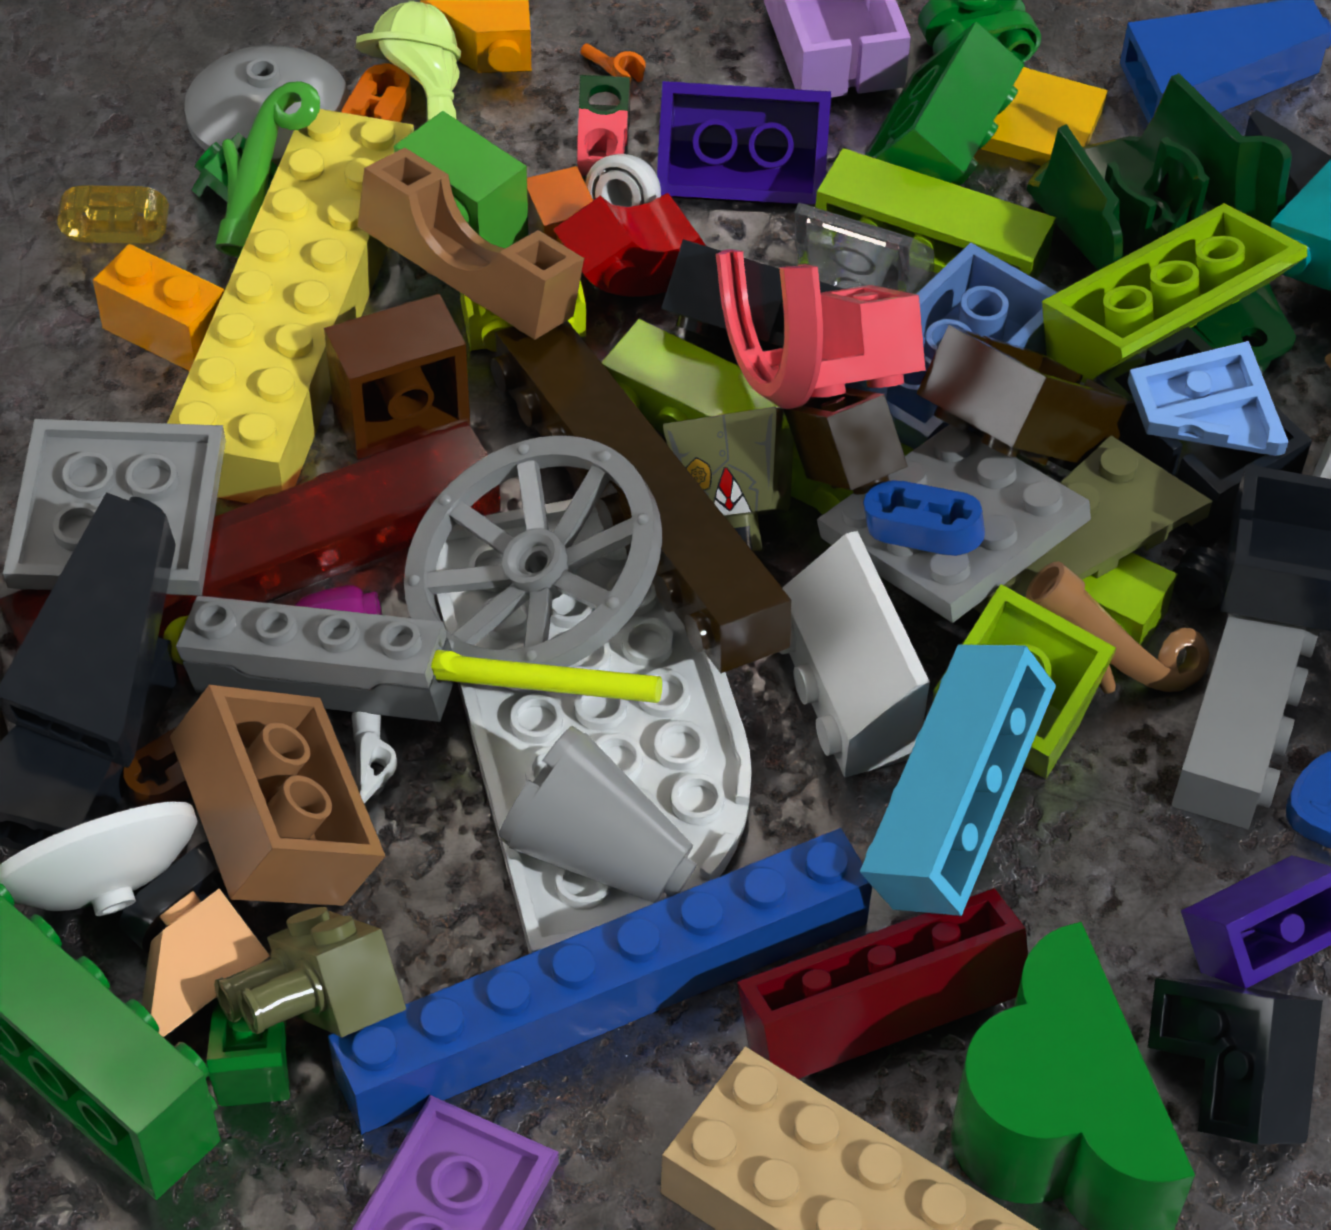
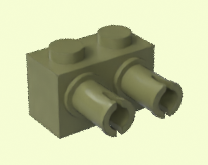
M326 907L312 908L297 913L286 920L287 929L268 936L271 948L270 960L224 979L223 977L219 978L214 983L218 1002L226 1018L234 1023L243 1017L249 1029L256 1034L296 1016L337 1036L344 1037L407 1010L382 929L354 920L352 916L328 912Z

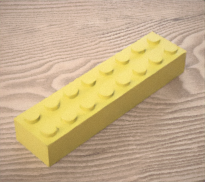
M320 109L316 119L309 126L293 131L167 424L223 425L226 443L217 498L280 510L287 509L331 396L324 328L362 316L388 247L381 241L357 227L364 168L393 154L394 145L414 132L413 124Z

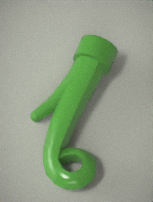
M302 81L287 82L276 88L265 99L256 114L241 158L233 141L230 139L223 141L222 148L228 173V204L226 217L220 221L215 248L218 251L239 258L267 194L271 162L279 127L288 130L303 129L316 119L320 111V97L312 85ZM301 102V106L296 113L287 114L285 112L292 104Z

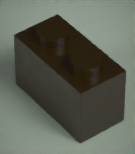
M846 388V393L831 397H811L799 408L784 409L805 475L808 479L829 484L834 489L844 488L853 490L855 495L868 493L872 487L880 483L890 481L889 474L908 467L884 394Z

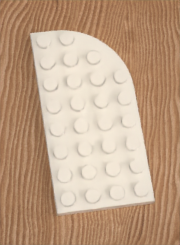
M572 499L545 504L550 531L554 532ZM595 507L573 545L604 531ZM523 508L484 516L514 538L519 533L526 531ZM456 523L443 545L435 571L501 565L503 555ZM625 546L575 569L573 574L611 591L621 575L628 558ZM651 583L638 609L621 630L591 655L569 667L661 676L662 694L658 703L457 682L498 835L507 814L527 781L533 782L546 765L542 761L560 736L569 727L574 726L583 733H587L693 844V848L687 858L695 862L697 866L681 892L718 878L723 873L737 849L748 815L752 772L750 749L726 673H720L704 651L699 653L692 647L684 624L674 611L667 612L662 607L653 583ZM507 587L434 594L439 616L446 630L453 634ZM565 594L553 599L548 640L571 629L595 609ZM529 599L474 646L497 650L524 648ZM499 840L529 954L654 904L651 901L513 850ZM663 893V895L657 902L669 898L670 896L666 893Z

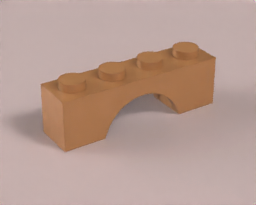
M405 147L364 168L357 227L534 340L574 316L584 262L583 257L539 230L507 248L489 243L469 226L459 211L452 194L449 175Z

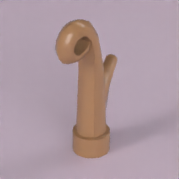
M1059 561L1052 562L1040 570L1028 586L1026 592L1027 599L1116 647L1110 664L1149 688L1163 692H1181L1197 683L1206 673L1210 652L1206 640L1198 631L1192 628H1179L1172 632L1163 642L1157 660L1135 641L1085 590L1084 581ZM1185 647L1187 656L1184 663L1178 668L1177 656L1179 651ZM1110 664L1099 684L1105 694L1113 693L1116 688Z

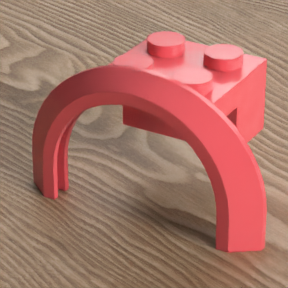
M727 249L716 254L722 310L735 358L749 385L758 394L783 409L799 408L810 397L841 395L846 393V383L866 380L867 387L870 388L897 386L904 383V374L926 371L919 295L874 285L820 293L817 266L799 264L798 266L779 267L784 309V346L780 349L762 351L749 306L743 251Z

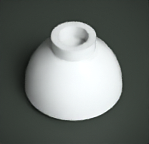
M613 154L598 160L589 170L585 180L593 200L601 195L612 205L632 207L649 203L661 197V187L656 173L647 162L634 155Z

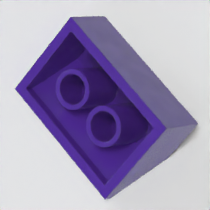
M662 81L657 177L661 187V195L669 193L670 196L816 205L817 190L826 177L831 91Z

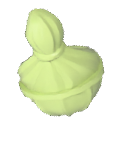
M409 1L389 8L380 16L374 26L373 33L357 36L355 48L372 57L388 60L404 70L423 86L427 97V121L441 111L456 119V110L452 102L454 100L452 90L459 79L460 71L456 62L461 58V50L457 47L454 31L445 15L435 6L423 2Z

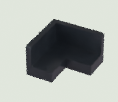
M1155 978L1147 1048L1206 1059L1198 1131L1258 1145L1302 1144L1307 1141L1323 1000L1249 987L1244 989L1236 985L1208 980Z

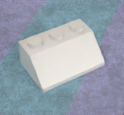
M858 531L843 535L782 588L792 600L790 648L780 651V653L790 654L795 665L793 675L799 698L803 704H812L818 717L816 719V730L821 748L827 756L835 755L844 778L909 759L917 734L923 726L930 684Z

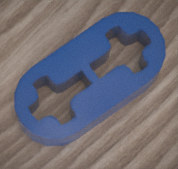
M892 480L872 487L865 495L863 501L869 534L876 540L884 543L942 555L957 556L978 548L985 537L983 511L980 501L964 492Z

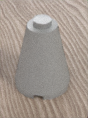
M574 726L569 727L543 758L542 761L546 765L533 782L528 780L501 826L498 835L501 837L499 840L513 850L656 903L663 893L670 897L680 893L697 866L695 862L687 858L693 848V844L587 733H583Z

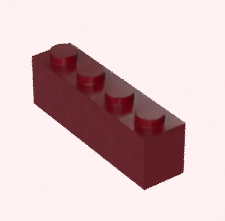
M993 888L969 897L962 916L924 913L738 981L748 1045L755 1053L795 1078L800 1079L1016 998L1025 961L1028 957L1026 928L996 889Z

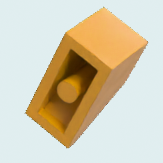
M420 0V2L435 6L445 15L454 31L457 47L461 50L459 62L477 73L532 71L529 0Z

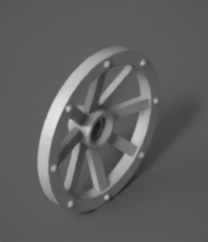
M546 436L524 440L495 451L474 463L455 478L440 493L421 520L407 554L404 572L405 600L410 617L441 621L437 612L434 594L507 587L453 634L446 630V638L449 639L452 651L467 657L569 667L591 655L616 635L630 620L646 596L656 574L662 547V525L656 500L635 467L620 453L600 442L574 436ZM556 466L588 469L586 477L554 532L550 531L540 469ZM519 475L526 531L519 533L514 538L471 508V506L496 486ZM610 480L613 481L624 491L631 509L632 518L573 545ZM456 523L503 555L501 565L435 571L443 545ZM631 544L625 566L611 591L573 574L575 569ZM565 594L595 609L571 629L548 640L553 599ZM529 599L524 648L497 650L474 646Z

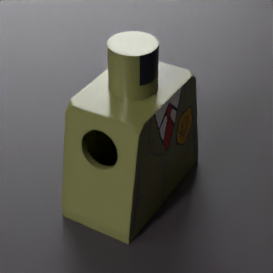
M769 407L663 424L664 435L669 448L754 553L761 552L762 543L758 516L788 512L791 503L794 439L784 409Z

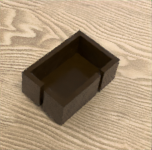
M948 325L916 393L937 405L933 415L938 419L967 431L970 426L984 433L981 442L986 446L1014 458L1019 453L1043 465H1047L1048 461L1070 471H1073L1110 436L1118 440L1136 405L1135 402L1093 380L1087 379L1084 385H1080L1084 375L1040 352L987 336H981Z

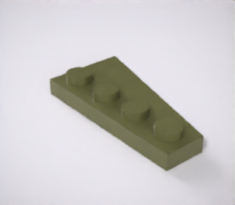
M1110 436L1060 482L1089 500L1091 520L1005 583L1004 586L1026 597L1028 586L1037 573L1048 564L1057 561L1063 563L1082 580L1092 574L1099 578L1117 568L1119 559L1141 547L1146 551L1167 540L1171 530L1186 522L1193 526L1207 518L1212 500L1121 441ZM995 592L973 607V609L982 614Z

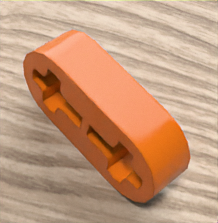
M389 63L377 64L368 68L362 74L341 112L401 122L412 100L409 74L396 65Z

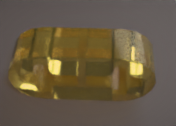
M74 186L66 190L61 196L57 225L60 231L67 237L80 242L150 243L162 238L166 232L169 203L166 197L159 191L149 187Z

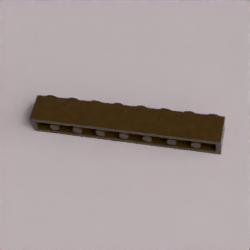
M568 320L535 340L517 330L514 326L496 331L497 357L491 359L492 375L499 390L503 393L508 391L517 403L523 422L528 427L534 425L542 437H581L600 442L614 449L635 467L650 488L659 509L662 525L660 560L652 583L655 586V591L662 607L667 612L674 611L684 624L692 647L699 653L704 651L720 673L790 648L792 601ZM564 466L569 472L573 487L577 492L589 470ZM610 480L595 505L604 530L632 518L631 509L624 491ZM631 544L625 546L627 556L629 554Z

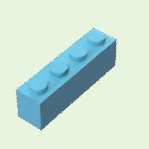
M958 644L948 669L941 679L939 690L922 729L917 734L913 750L900 780L892 792L890 803L874 840L867 850L866 858L860 870V873L893 910L962 916L1056 687L1027 646Z

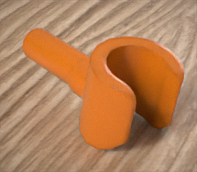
M588 43L582 46L580 50L581 55L602 67L611 76L630 77V83L631 77L637 82L643 81L646 64L641 55L631 51H624L614 58Z

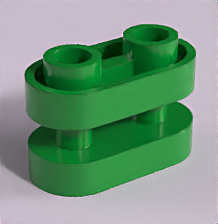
M930 0L922 8L918 16V26L927 43L933 47L934 55L975 22H978L1022 63L1032 57L1041 43V33L1030 14L1025 12V5L1022 0H999L993 7L981 11L964 9L953 0Z

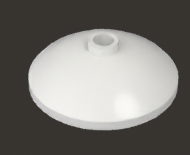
M163 802L145 805L100 817L64 830L27 847L0 864V883L9 891L14 902L50 911L83 909L93 906L96 916L120 911L134 904L136 899L133 892L166 871L189 842L198 822L193 806L186 802Z

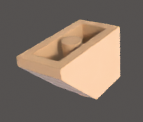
M220 889L203 901L192 891L159 916L167 927L150 943L142 1005L159 1026L158 1033L162 1037L166 1036L217 997L214 986L215 980L222 977L224 979L258 965L270 957Z

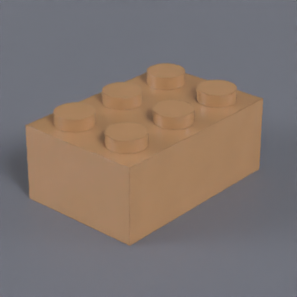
M208 685L170 735L230 899L344 906L385 858V853L321 698Z

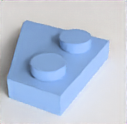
M1249 341L1130 370L1128 385L1147 434L1273 456L1285 454L1288 439Z

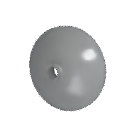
M284 45L250 46L230 52L204 68L192 81L184 102L187 127L194 140L206 151L215 142L222 146L224 140H231L238 132L247 139L256 114L265 99L276 88L287 82L302 81L312 85L320 97V109L341 112L349 98L348 87L344 78L335 67L310 52ZM301 102L292 104L285 112L287 114L296 113L301 106ZM281 127L278 129L272 162L277 166L280 164L294 130Z

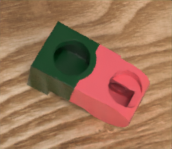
M580 75L577 167L581 176H587L591 167L598 160L613 154L625 153L630 119V77ZM599 92H609L616 95L620 103L617 106L590 104V97Z

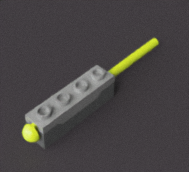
M197 596L189 616H182L173 620L166 628L163 639L171 640L172 659L174 662L184 665L196 694H202L208 685L318 697L321 698L325 709L366 712L376 715L440 722L454 682L658 703L662 694L661 676L462 656L452 651L449 639L446 638L447 633L443 621Z

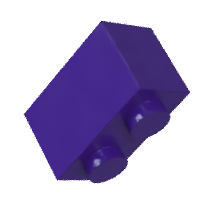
M1291 855L1181 910L1200 972L1247 989L1330 946L1331 866Z

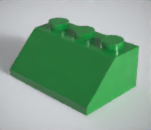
M978 22L973 23L912 73L865 155L960 186L969 178L978 165V161L974 158L975 153L997 131L998 124L994 122L995 117L1017 95L1018 89L1013 85L1024 64Z

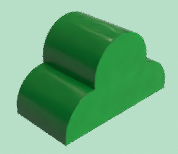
M1082 921L1060 927L1045 935L1030 951L1025 961L1014 1007L1006 1009L988 1019L977 1030L970 1042L951 1123V1143L955 1157L969 1179L992 1196L1020 1204H1035L1062 1198L1070 1213L1087 1230H1174L1193 1183L1194 1171Z

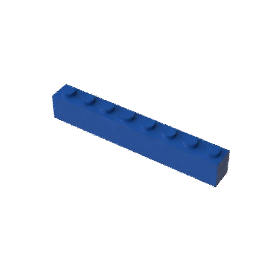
M838 828L405 1004L407 1010L344 1037L335 1034L329 1035L334 1076L361 1135L420 1111L430 1095L444 1101L867 924L873 886L860 873L863 865L862 861L843 830Z

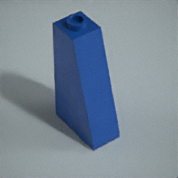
M1281 0L1128 22L1120 65L1148 124L1156 112L1171 76L1178 73L1220 113L1319 73L1325 50L1331 45V25L1326 17H1322L1314 0Z

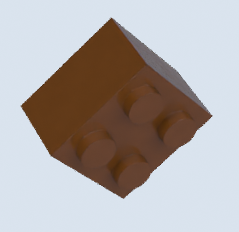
M440 294L406 302L393 308L349 319L324 328L333 410L357 460L470 425L466 343Z

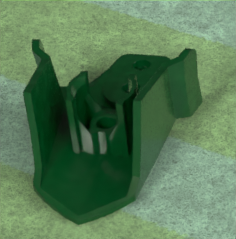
M1178 73L1171 76L1156 112L1141 137L1128 136L1082 147L1067 124L1059 127L1050 160L1033 174L1027 184V191L1048 215L1056 217V225L1099 271L1224 203L1271 227V221L1285 207L1292 154L1289 147L1280 140L1268 136H1242ZM1269 283L1191 327L1213 349L1249 341L1261 372L1269 368L1273 359L1293 349L1296 339L1295 332L1282 313Z

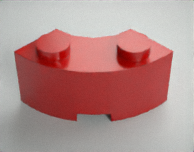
M669 193L649 203L632 207L612 205L600 195L553 229L565 247L584 258L582 273L592 284L608 293L627 297H643L667 292L683 239L706 246Z

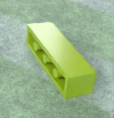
M842 148L817 190L813 232L861 248L868 242L879 238L899 241L909 251L911 265L935 273H939L969 243H973L1037 280L1049 258L1056 217ZM818 209L825 210L828 213L842 219L843 221L836 220L835 218L819 211ZM849 220H853V221L862 223L863 226L854 224L855 222L851 223L852 221L849 222ZM870 226H872V228L875 227V229L878 228V230L882 229L881 231H884L886 233L872 230L869 228ZM892 232L899 233L917 244L910 243Z

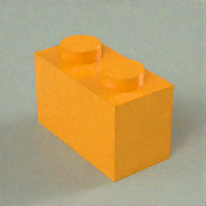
M128 244L93 279L103 329L190 371L225 289L132 244Z

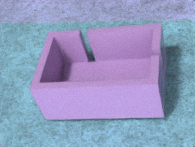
M764 0L795 89L831 91V97L846 96L848 94V87H856L858 94L905 87L911 37L896 0Z

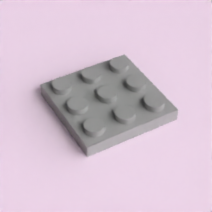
M34 419L3 570L7 588L52 590L107 492L129 500L130 497H141L151 501L163 510L167 516L176 543L166 594L202 595L226 443L223 425Z
M948 425L905 456L908 467L889 474L888 477L890 481H907L964 492L974 496L980 501L985 526V537L978 548L966 554L953 556L876 540L869 534L863 504L866 494H851L820 516L817 521L820 538L831 545L843 535L858 531L879 576L953 623L995 592L1000 584L1004 585L1091 520L1090 502L1085 497L1018 458L1007 456L986 446L981 442L982 438L973 432Z

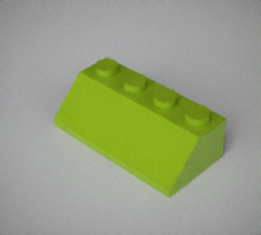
M1224 203L1042 301L1047 356L1084 375L1081 380L1084 384L1087 379L1095 380L1102 373L1137 354L1140 355L1147 352V349L1188 326L1190 328L1205 318L1267 285L1306 258L1307 246Z

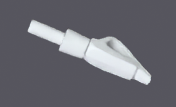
M352 712L353 738L356 743L357 788L365 804L394 774L397 769V758L394 749L380 739L381 715ZM371 763H377L384 766L385 769L375 776L374 769L370 765Z

